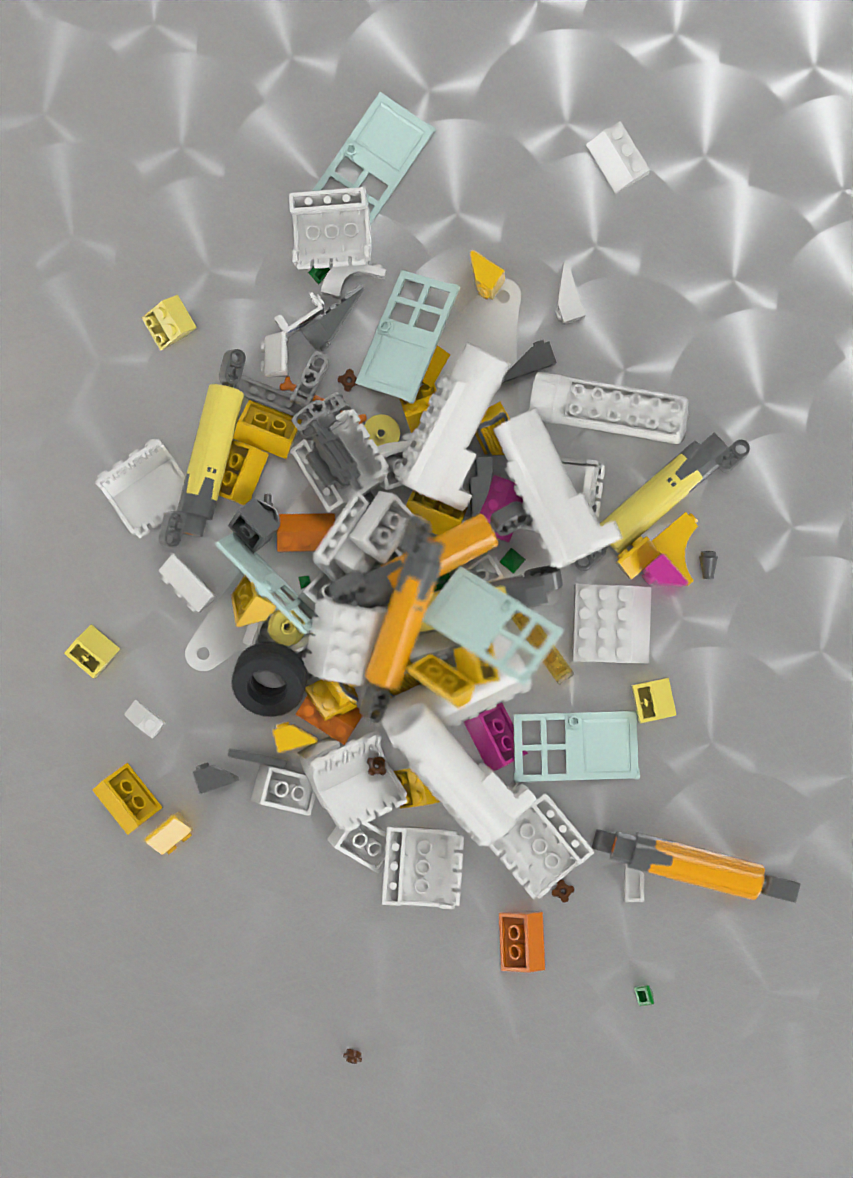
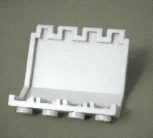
M160 439L148 441L144 449L133 451L129 454V459L124 462L123 460L118 461L113 465L114 469L109 472L104 471L97 476L98 479L94 481L109 499L132 535L136 533L139 539L151 532L147 526L148 524H151L153 529H156L162 525L163 514L177 511L186 477Z
M378 730L373 733L368 732L362 738L356 741L352 740L340 749H333L328 755L317 757L310 763V774L319 798L339 830L343 828L346 833L359 827L357 821L363 825L375 819L374 812L379 817L391 811L392 807L390 804L397 808L407 803L405 797L407 792L384 757L380 745L382 736ZM370 757H383L386 764V774L369 775L367 759Z

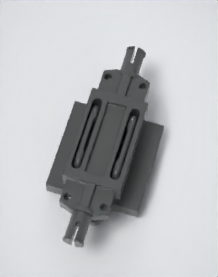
M317 419L312 421L311 425L316 431L312 437L314 440L313 451L307 453L305 458L325 488L335 484L338 488L345 489L352 485L356 492L360 491L363 487L357 480L360 476V472L356 467L358 464L337 434L334 435L330 428H322Z

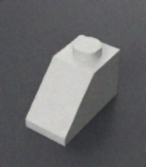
M137 700L132 703L124 714L135 726L151 738H155L166 724L165 721Z

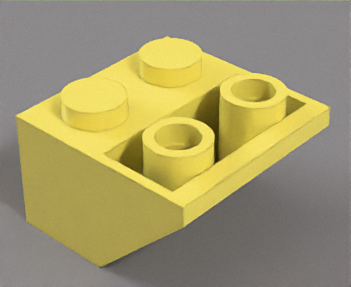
M178 295L162 300L142 317L160 351L186 337L197 328Z
M91 624L76 638L64 654L92 678H97L121 649Z
M669 678L631 685L639 723L676 716Z

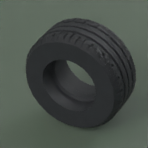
M275 642L254 644L244 650L236 662L231 680L232 690L238 702L252 713L267 717L281 716L295 709L301 702L307 683V669L302 658L294 650L283 644ZM260 671L274 672L281 676L286 684L277 688L266 687L260 684L253 674Z

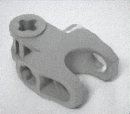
M316 351L311 355L302 373L300 382L291 396V403H297L305 407L312 402L315 392L329 366L326 354ZM317 359L324 360L321 367L314 365ZM311 377H313V378H314V382L311 381V382L309 383L307 379H308V378L311 379ZM298 394L307 398V400L299 397Z
M335 392L323 401L315 400L294 415L292 422L302 439L311 441L316 433L311 425L312 421L317 419L322 428H329L337 421L336 416L341 413V410H351L349 404H346L340 392ZM300 417H307L308 420L301 425L297 423ZM307 428H313L311 435L303 434Z

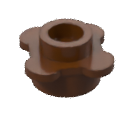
M347 369L344 375L338 376L337 381L344 386L346 392H350L357 385L355 384L357 377L352 369Z
M370 757L367 759L369 775L386 774V764L383 757Z
M559 880L556 888L552 890V895L566 903L569 900L570 894L574 892V887L567 885L564 880Z
M347 1049L343 1055L346 1058V1062L352 1064L362 1061V1053L357 1050Z

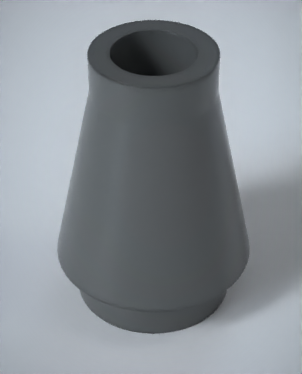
M701 551L699 560L703 579H714L718 559L716 551Z

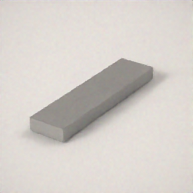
M243 375L240 382L234 386L235 389L244 393V397L291 416H294L304 408L297 403L290 402L291 394Z

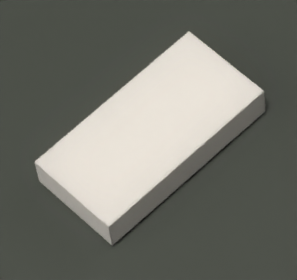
M624 863V902H644V872L630 869L627 867V863Z

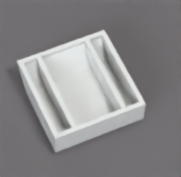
M575 584L572 661L649 664L651 587Z

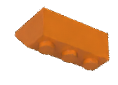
M335 513L278 514L280 527L277 530V552H316L335 523Z
M308 695L296 712L297 716L343 745L346 744L363 717L360 714V708L356 707L343 715L339 713L324 721Z
M543 912L499 913L501 971L530 973L545 970Z

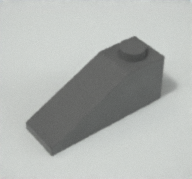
M544 340L533 343V347L505 373L501 383L554 366L557 362L550 342L544 343Z

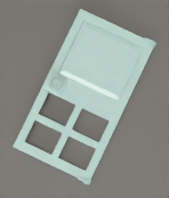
M379 92L313 191H321L330 177L347 188H359L368 173L372 174L388 185L379 201L367 194L368 202L374 206L370 212L371 225L433 132L436 131L435 127L426 124L392 99ZM344 156L364 169L354 185L335 172Z
M401 270L355 384L401 398L406 402L414 404L461 286ZM405 280L424 285L418 302L399 296ZM431 287L450 293L443 309L424 304ZM396 302L415 308L409 324L390 319ZM421 310L440 315L434 332L415 327Z
M234 532L215 543L257 587L256 591L261 596L268 597L303 634L311 630L313 616L318 615L298 598L299 595L256 552L253 554ZM283 587L295 599V601L292 602L280 590V588ZM276 592L288 605L285 607L272 593ZM299 605L310 614L311 620L298 608ZM293 610L305 624L303 625L290 611Z
M459 566L428 607L423 622L520 682L523 686L528 683L530 676L563 633V629L461 566ZM516 610L531 619L518 637L503 628ZM537 623L552 632L539 650L524 641ZM498 634L513 642V645L501 661L485 652ZM519 647L534 655L522 674L506 665Z
M636 711L513 714L514 783L640 779ZM540 720V744L522 745V721ZM546 720H564L565 744H547ZM541 750V774L523 775L522 751ZM547 750H565L566 774H548Z

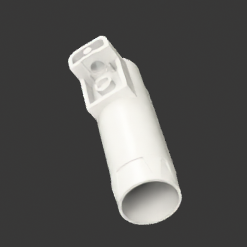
M467 343L455 364L452 374L445 373L439 380L438 389L429 400L430 405L427 411L422 414L421 423L418 429L414 430L412 441L405 448L401 463H398L394 470L398 481L425 496L439 500L460 511L467 507L472 495L464 491L461 485L476 457V454L468 449V446L493 396L501 385L510 365L509 363L477 346Z
M538 372L535 377L529 411L536 409L541 420L544 422L577 426L672 444H679L685 439L689 420L688 399L686 397Z
M536 409L517 416L493 429L501 444L502 451L509 461L507 463L508 468H506L507 473L517 483L514 486L519 497L523 496L525 500L523 506L527 514H531L534 519L531 523L535 531L540 532L542 536L540 542L544 549L548 548L550 553L548 558L553 567L556 566L559 569L623 538L616 521L600 526L590 503H587L584 498L586 496L585 493L576 494L550 439L548 430L545 429Z
M498 634L493 641L495 657L499 661H501L513 645L512 641L501 634ZM518 650L506 664L520 674L526 668ZM498 669L500 680L476 685L470 703L460 709L452 706L426 686L419 684L405 692L394 695L395 697L391 698L388 702L381 722L388 734L390 725L404 710L414 704L425 703L431 712L442 721L445 728L449 726L453 728L460 725L462 720L466 718L472 719L478 716L479 712L484 709L486 711L493 709L497 706L496 703L502 700L503 702L514 698L513 695L518 692L525 693L529 691L533 682L530 677L528 683L523 686L520 682ZM389 736L394 748H398V745Z
M417 703L410 706L390 725L388 735L398 745L401 752L407 756L406 758L410 762L408 766L420 777L425 786L432 791V794L441 801L444 808L456 818L455 820L467 831V834L479 846L484 845L486 847L489 843L502 838L511 830L517 818L537 801V798L525 785L520 782L514 783L513 780L506 787L485 764L481 762L477 765L425 703Z

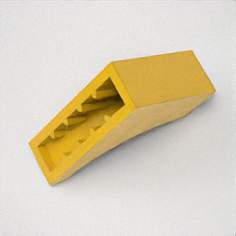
M687 512L683 513L652 540L660 555L664 554L689 582L686 586L694 580L686 566L685 549L691 534L698 527L696 524L698 520L692 513L687 514Z

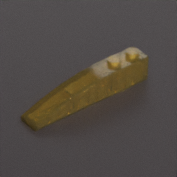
M521 612L511 616L520 632L524 630L531 620ZM537 623L525 639L531 646L539 650L548 636L540 624ZM553 645L542 660V663L558 685L573 676L574 672L555 645Z

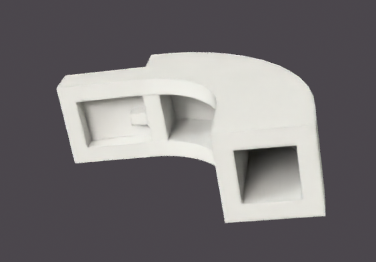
M370 260L366 261V265L353 266L352 262H349V266L332 267L323 281L321 294L340 299L343 286L350 277L357 274H365L385 279L386 269H383V265L377 263L369 265Z

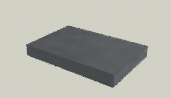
M229 749L228 757L285 768L288 762L287 760L235 749Z

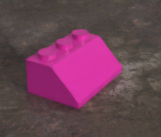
M497 475L493 476L487 498L480 511L489 523L491 515L499 509L516 501L523 504V496L519 497L514 487L517 483ZM496 532L495 535L497 539L510 543L513 532L505 536H500Z
M664 554L659 555L641 571L643 573L642 578L648 584L682 587L689 583Z
M502 702L493 709L485 710L479 713L478 716L464 721L484 764L494 772L514 762L513 723ZM522 751L523 756L528 754L527 751Z

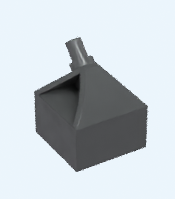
M264 494V502L257 498L250 500L237 511L228 525L253 554L268 543L280 527V518L276 508L273 507L271 494Z

